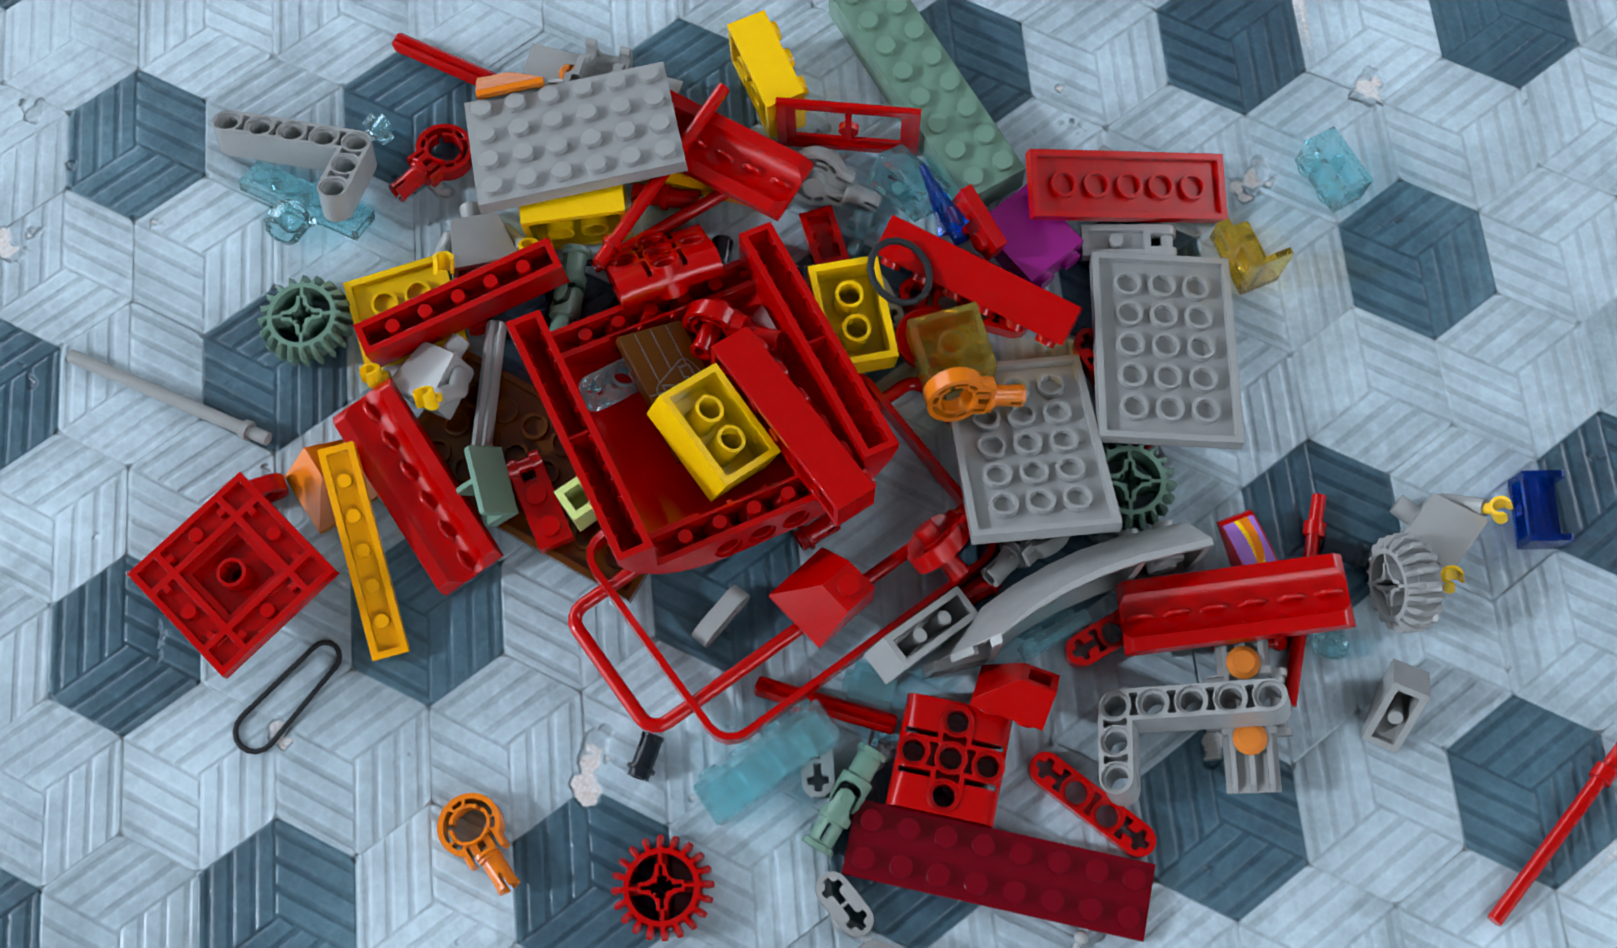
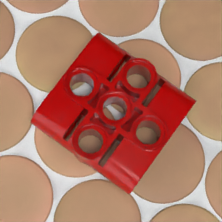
M699 224L669 233L667 236L661 232L644 235L636 240L634 247L629 246L623 248L618 254L614 253L604 267L610 285L623 309L652 300L657 296L662 300L678 298L688 292L689 285H696L724 275V268L718 250Z
M908 693L886 805L993 828L1002 778L1005 772V761L1013 720L1000 715L985 714L970 704L923 694ZM951 715L962 716L966 720L967 729L963 732L952 731L947 725V718ZM909 743L918 744L923 750V758L916 762L907 760L903 754V747ZM945 751L955 752L960 759L959 767L953 770L944 768L940 762V755ZM981 759L992 760L997 767L996 775L991 778L982 776L977 769L978 761ZM898 768H901V769H904V770H908V771H912V772L921 773V774H926V775H929V777H928V776H924V775H919V774L910 773V772H905V771H898ZM964 783L977 785L981 787L994 788V791L970 785H965ZM937 788L948 789L953 796L952 804L948 807L938 806L933 800V791Z

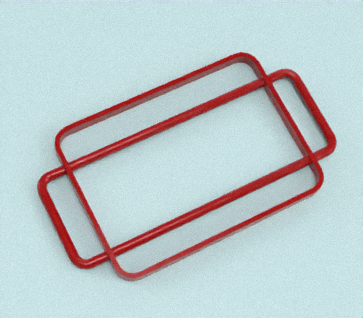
M859 373L881 413L958 505L955 510H958L964 504L961 488L891 404L909 391H917L923 395L924 386L928 381L919 377H907L881 392L864 373ZM600 530L590 540L587 547V562L599 586L585 594L572 605L568 614V626L576 641L633 721L641 729L651 733H662L673 728L693 713L704 730L715 741L726 745L740 744L752 738L857 662L887 634L957 585L960 587L977 575L983 567L991 562L997 543L986 544L987 552L969 566V571L961 579L952 583L950 581L946 582L738 732L727 733L719 730L711 723L701 707L802 636L804 633L794 623L698 692L691 695L616 592L641 575V573L622 569L609 579H606L598 568L596 556L599 550L607 543L603 531ZM909 542L863 575L872 584H875L908 560ZM607 597H609L684 701L660 718H653L647 714L583 624L584 614Z

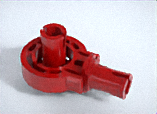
M722 299L694 300L689 305L682 320V326L694 340L690 346V352L701 360H709L711 358L710 346L745 326H748L755 336L760 335L763 337L769 347V351L778 353L784 339L782 330L756 325L751 316L744 315L740 310L732 308L728 302Z
M964 504L958 510L949 509L944 514L932 516L914 530L908 544L907 559L919 574H927L940 567L952 583L961 579L969 571V566L957 554L964 547L968 539H970Z

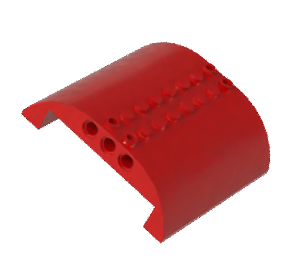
M771 221L738 234L740 259L723 265V276L696 285H689L688 292L678 298L662 300L657 296L652 300L623 309L622 305H618L553 331L549 330L540 309L505 322L618 566L626 570L641 574H665L694 569L746 550L804 525L826 513L780 453L765 469L713 502H710L683 463L677 464L662 434L646 414L649 409L615 342L619 336L678 320L682 322L689 305L694 300L722 299L728 302L732 308L740 310L744 315L751 316L756 325L783 331L784 339L779 352H782L786 357L790 380L797 388L802 387L811 400V406L817 414L822 413L826 416L832 426V433L839 441H845L850 446L854 454V460L861 469H868L873 477H875L892 459L899 448L898 440ZM711 358L709 360H702L706 368L712 365Z

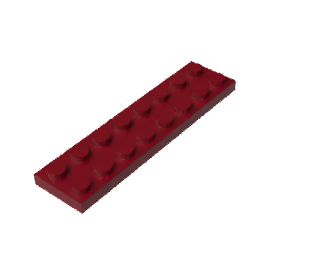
M864 800L859 810L853 814L841 874L1144 942L1156 864Z

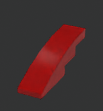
M831 205L799 213L812 265L850 259Z

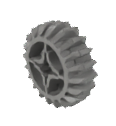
M1394 533L1393 535L1379 538L1377 544L1372 545V554L1368 556L1370 566L1366 568L1369 574V581L1367 582L1370 587L1369 597L1373 599L1374 611H1378L1380 621L1385 622L1386 627L1394 629L1396 633H1415L1432 628L1433 623L1439 620V613L1443 612L1441 600L1446 597L1442 590V585L1445 582L1441 578L1442 568L1437 564V554L1432 553L1430 543H1425L1422 536H1415L1414 533Z

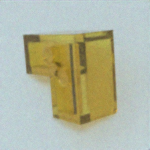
M1230 218L1216 224L1210 235V239L1220 258H1229L1230 277L1239 295L1277 281L1294 255L1292 248L1289 247L1267 256L1248 221L1233 226Z

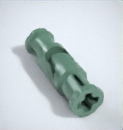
M573 243L562 246V254L564 255L562 266L570 282L554 289L549 316L552 318L550 331L580 320L581 306L587 278L584 275L587 260L591 259L592 252L588 247Z
M859 742L857 745L859 751L850 767L843 769L834 784L829 796L830 802L823 804L818 811L820 817L809 835H804L802 841L830 858L834 853L832 848L842 830H847L851 824L849 813L851 812L853 815L859 810L872 788L870 783L881 764H886L888 761L886 756L863 742ZM845 783L855 786L861 792L860 798L856 797L851 790L843 789L840 786ZM831 825L825 837L821 840L828 826Z

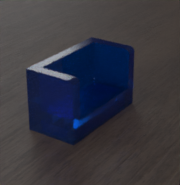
M1564 470L1520 471L1508 480L1510 500L1514 508L1512 509L1517 550L1562 549L1575 541L1574 533H1561L1554 485L1565 478Z

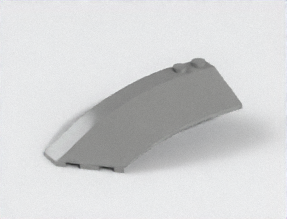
M1170 519L1157 522L1151 526L1152 529L1139 532L1138 528L1123 530L1117 533V538L1081 549L1048 564L1017 582L984 605L978 611V615L973 621L958 631L922 666V680L993 663L1000 649L1022 633L1076 604L1115 590V585L1120 582L1189 572L1213 547V539L1186 521L1174 524L1173 520Z

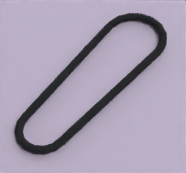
M321 640L313 644L239 715L234 723L232 733L234 742L240 750L248 754L263 753L279 740L340 666L342 651L337 643L331 640ZM323 645L333 647L337 654L336 662L270 742L257 749L248 748L243 745L238 734L239 726L243 719L313 651Z

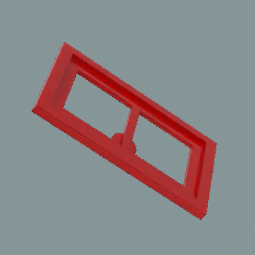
M776 97L775 99L778 143L784 146H821L833 150L917 156L921 108ZM796 110L845 114V121L839 124L838 129L841 135L797 132ZM852 114L902 118L900 140L855 137L858 135L859 125L852 121Z

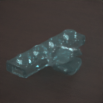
M257 160L238 181L241 191L274 205L263 218L265 228L274 240L287 246L297 244L306 232L315 225L324 226L357 241L375 220L374 210L362 204H358L351 218L345 221L333 222L326 219L319 199L317 185L260 160Z

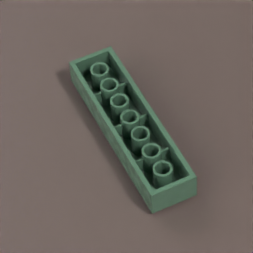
M829 0L830 17L888 104L896 107L922 109L918 149L952 200L960 189L972 184L984 205L987 206L1022 186L1026 168L911 0Z

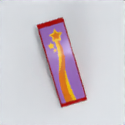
M1249 509L1216 522L1231 567L1278 561L1252 510Z

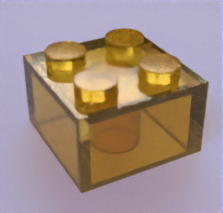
M976 301L907 320L905 336L922 389H924L926 383L934 375L955 367L971 368L979 372L980 376H993L995 379L998 365ZM955 386L950 387L951 391L948 393L963 389H955Z

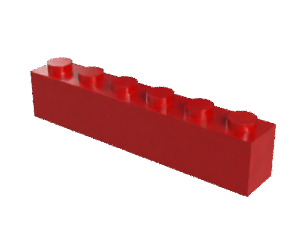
M893 214L879 240L880 242L885 238L899 237L913 242L923 250L929 259L933 271V282L944 287L941 294L957 302H960L962 297L974 302L973 310L990 318L994 312L1006 318L1003 323L1005 326L1019 333H1022L1024 328H1027L1037 333L1035 341L1054 349L1056 343L1061 346L1065 345L1083 310L1082 307ZM888 245L879 251L878 255L882 256L881 264L895 271H899L902 266L913 272L910 277L911 279L925 285L926 273L924 265L919 257L909 248L900 245Z
M546 237L356 323L353 327L366 357L372 363L379 364L381 368L414 353L421 343L428 342L434 344L451 336L452 333L456 334L570 281L549 237Z
M745 326L710 346L711 363H717L781 450L780 454L837 527L874 504L876 481L868 469L860 468L854 460V454L850 446L843 440L839 441L832 433L833 429L829 420L822 413L818 415L811 406V400L802 387L797 388L793 384L786 366L780 360L776 362L770 355L769 347L762 336H755L750 328Z

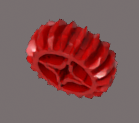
M658 835L656 839L657 847L653 848L648 838L642 840L645 852L640 853L635 846L629 848L631 855L635 858L632 863L625 858H620V865L628 869L625 875L620 872L613 873L612 877L614 879L623 881V887L611 888V894L623 895L624 900L616 902L613 906L615 910H623L625 908L629 910L621 918L623 924L631 922L634 918L637 920L632 929L634 934H639L644 926H648L646 939L653 940L657 929H660L662 941H669L670 928L674 929L678 938L684 937V930L681 926L683 923H686L691 930H695L698 927L697 923L691 918L694 913L702 918L707 917L708 913L699 908L701 901L708 904L713 903L714 898L709 895H703V889L714 888L715 882L712 880L703 881L702 876L712 872V868L710 865L698 868L697 864L705 858L702 852L696 853L692 858L689 857L694 847L691 842H687L680 851L678 850L680 845L679 837L673 836L670 846L666 847L665 837ZM668 856L681 859L691 871L693 880L674 879L668 865ZM656 858L652 878L646 882L634 884L635 877L640 868L649 860ZM663 876L668 877L667 883L672 882L675 886L682 885L681 888H672V890L666 891L664 900L659 899L660 893L645 890V888H654L655 885H659ZM693 892L692 899L687 908L677 917L670 919L674 898L682 893ZM634 896H651L656 904L659 921L644 915L638 908Z

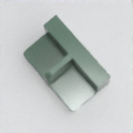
M469 445L464 448L471 479L456 488L457 495L475 496L484 526L497 527L518 514L502 447Z

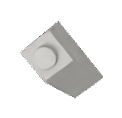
M1393 658L1376 688L1361 733V739L1397 753L1431 697L1429 672Z

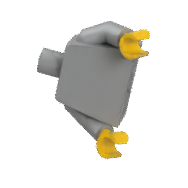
M466 202L459 208L461 217L452 219L450 221V231H446L441 235L433 254V274H438L439 270H449L450 274H452V280L529 246L538 240L536 238H524L510 224L503 223L498 213L481 215L477 202Z
M455 333L451 334L442 348L428 342L421 343L407 360L400 364L385 366L383 371H381L377 363L362 365L359 368L361 381L367 383L373 389L387 378H392L408 403L450 420L461 399L465 398L468 394L469 383L474 375L473 369L461 359L470 343Z
M1433 493L1419 506L1404 495H1401L1389 512L1406 524L1400 533H1414L1415 536H1422L1425 543H1430L1432 553L1438 556L1437 564L1442 568L1441 578L1445 582L1442 585V589L1445 593L1452 594L1456 589L1454 582L1451 580L1465 583L1464 572L1457 565L1489 520L1485 517L1491 514L1492 519L1496 523L1504 524L1509 520L1508 516L1504 512H1497V510L1501 508L1512 510L1514 508L1512 501L1506 496H1496L1489 502L1488 499Z

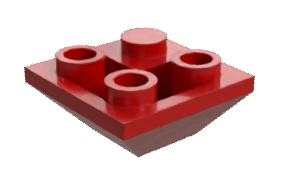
M1027 663L982 665L970 705L977 707L985 714L1000 715L1014 720L1021 727L1036 728L1043 731L1057 694L1060 675Z

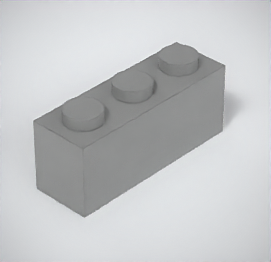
M957 585L883 637L864 656L887 685L952 638L958 631L973 621L978 612Z

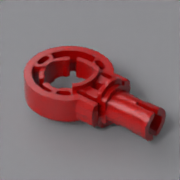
M446 123L436 124L424 130L416 141V151L406 158L410 168L393 183L389 184L388 187L396 198L399 197V201L404 202L423 184L436 187L442 181H451L464 176L472 167L468 133L459 126ZM443 137L444 143H452L457 146L461 154H458L455 159L449 161L432 156L431 150L440 144L439 138Z

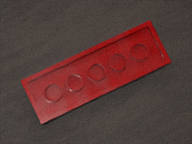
M1029 149L1025 153L1030 220L1223 223L1228 220L1223 154Z

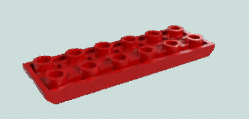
M670 90L681 137L702 105ZM715 112L684 155L688 171L681 173L778 222L813 169L814 164L806 156Z
M387 378L361 399L333 417L334 426L344 442L354 441L356 443L363 472L434 585L443 595L448 596L504 557V554L488 529L484 526L483 521L467 496L457 495L456 488L460 486L392 378Z
M1335 553L1129 580L1115 585L1126 657L1356 628L1342 557Z

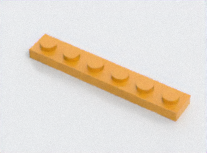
M350 441L319 449L317 453L372 662L410 652L356 443Z

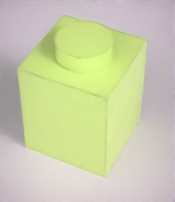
M577 476L554 491L560 504L580 532L597 521Z

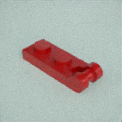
M538 449L527 452V457L517 461L513 458L505 463L537 546L543 554L574 541L575 537L563 508L554 493L555 489ZM534 469L537 477L524 482L521 474Z

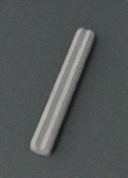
M489 320L486 323L471 445L493 446L507 329L505 323L500 320Z

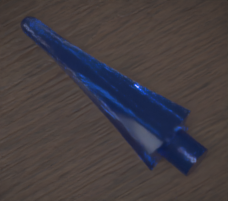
M924 163L920 164L919 170L930 198L939 237L949 235L954 245L962 244L966 240L962 228L970 223L969 220L944 192L927 165Z

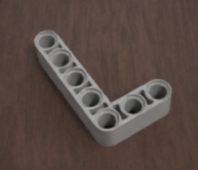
M235 110L221 111L211 121L220 151L226 155L324 171L318 182L317 191L324 217L333 222H341L351 218L377 168L372 138L364 131Z
M1266 678L1124 688L1105 692L1098 702L1100 785L1111 802L1117 806H1128L1136 802L1141 791L1139 733L1269 726L1284 723L1292 714V705L1285 685L1277 679ZM1270 697L1282 699L1278 705L1273 707L1263 705L1265 700ZM1230 700L1242 701L1240 706L1235 709L1224 708L1225 704ZM1200 702L1203 704L1197 711H1186L1187 706L1191 703ZM1154 705L1164 706L1158 714H1148L1149 709ZM1116 708H1126L1121 716L1111 717V713ZM1117 743H1127L1123 751L1118 753L1111 752L1113 746ZM1120 778L1128 779V783L1122 789H1112V785L1116 780Z

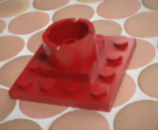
M241 472L237 473L127 573L131 580L214 669L226 679L237 671L340 574Z

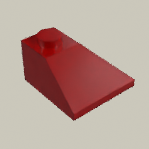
M822 547L769 594V598L821 649L873 601L875 586L850 561Z

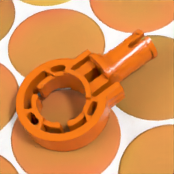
M955 367L934 375L924 386L923 398L931 417L939 421L952 422L968 418L973 414L990 413L994 407H1023V403L1026 402V389L1023 384H996L993 376H980V373L974 369ZM955 386V389H965L959 393V397L953 400H942L943 396L951 391L950 387Z
M479 793L461 794L449 801L441 811L437 823V833L443 847L454 856L465 860L471 871H476L480 868L477 864L478 862L494 884L499 896L511 892L506 882L509 886L512 885L514 889L520 884V879L511 869L504 857L503 851L493 838L495 836L500 846L505 850L509 848L510 844L504 836L505 820L501 809L491 799ZM470 803H484L491 808L492 813L490 814L486 809L477 804ZM469 811H481L486 817V826L481 835L475 840L461 842L455 831L452 829L448 830V826L456 828L460 817ZM448 832L453 842H450Z

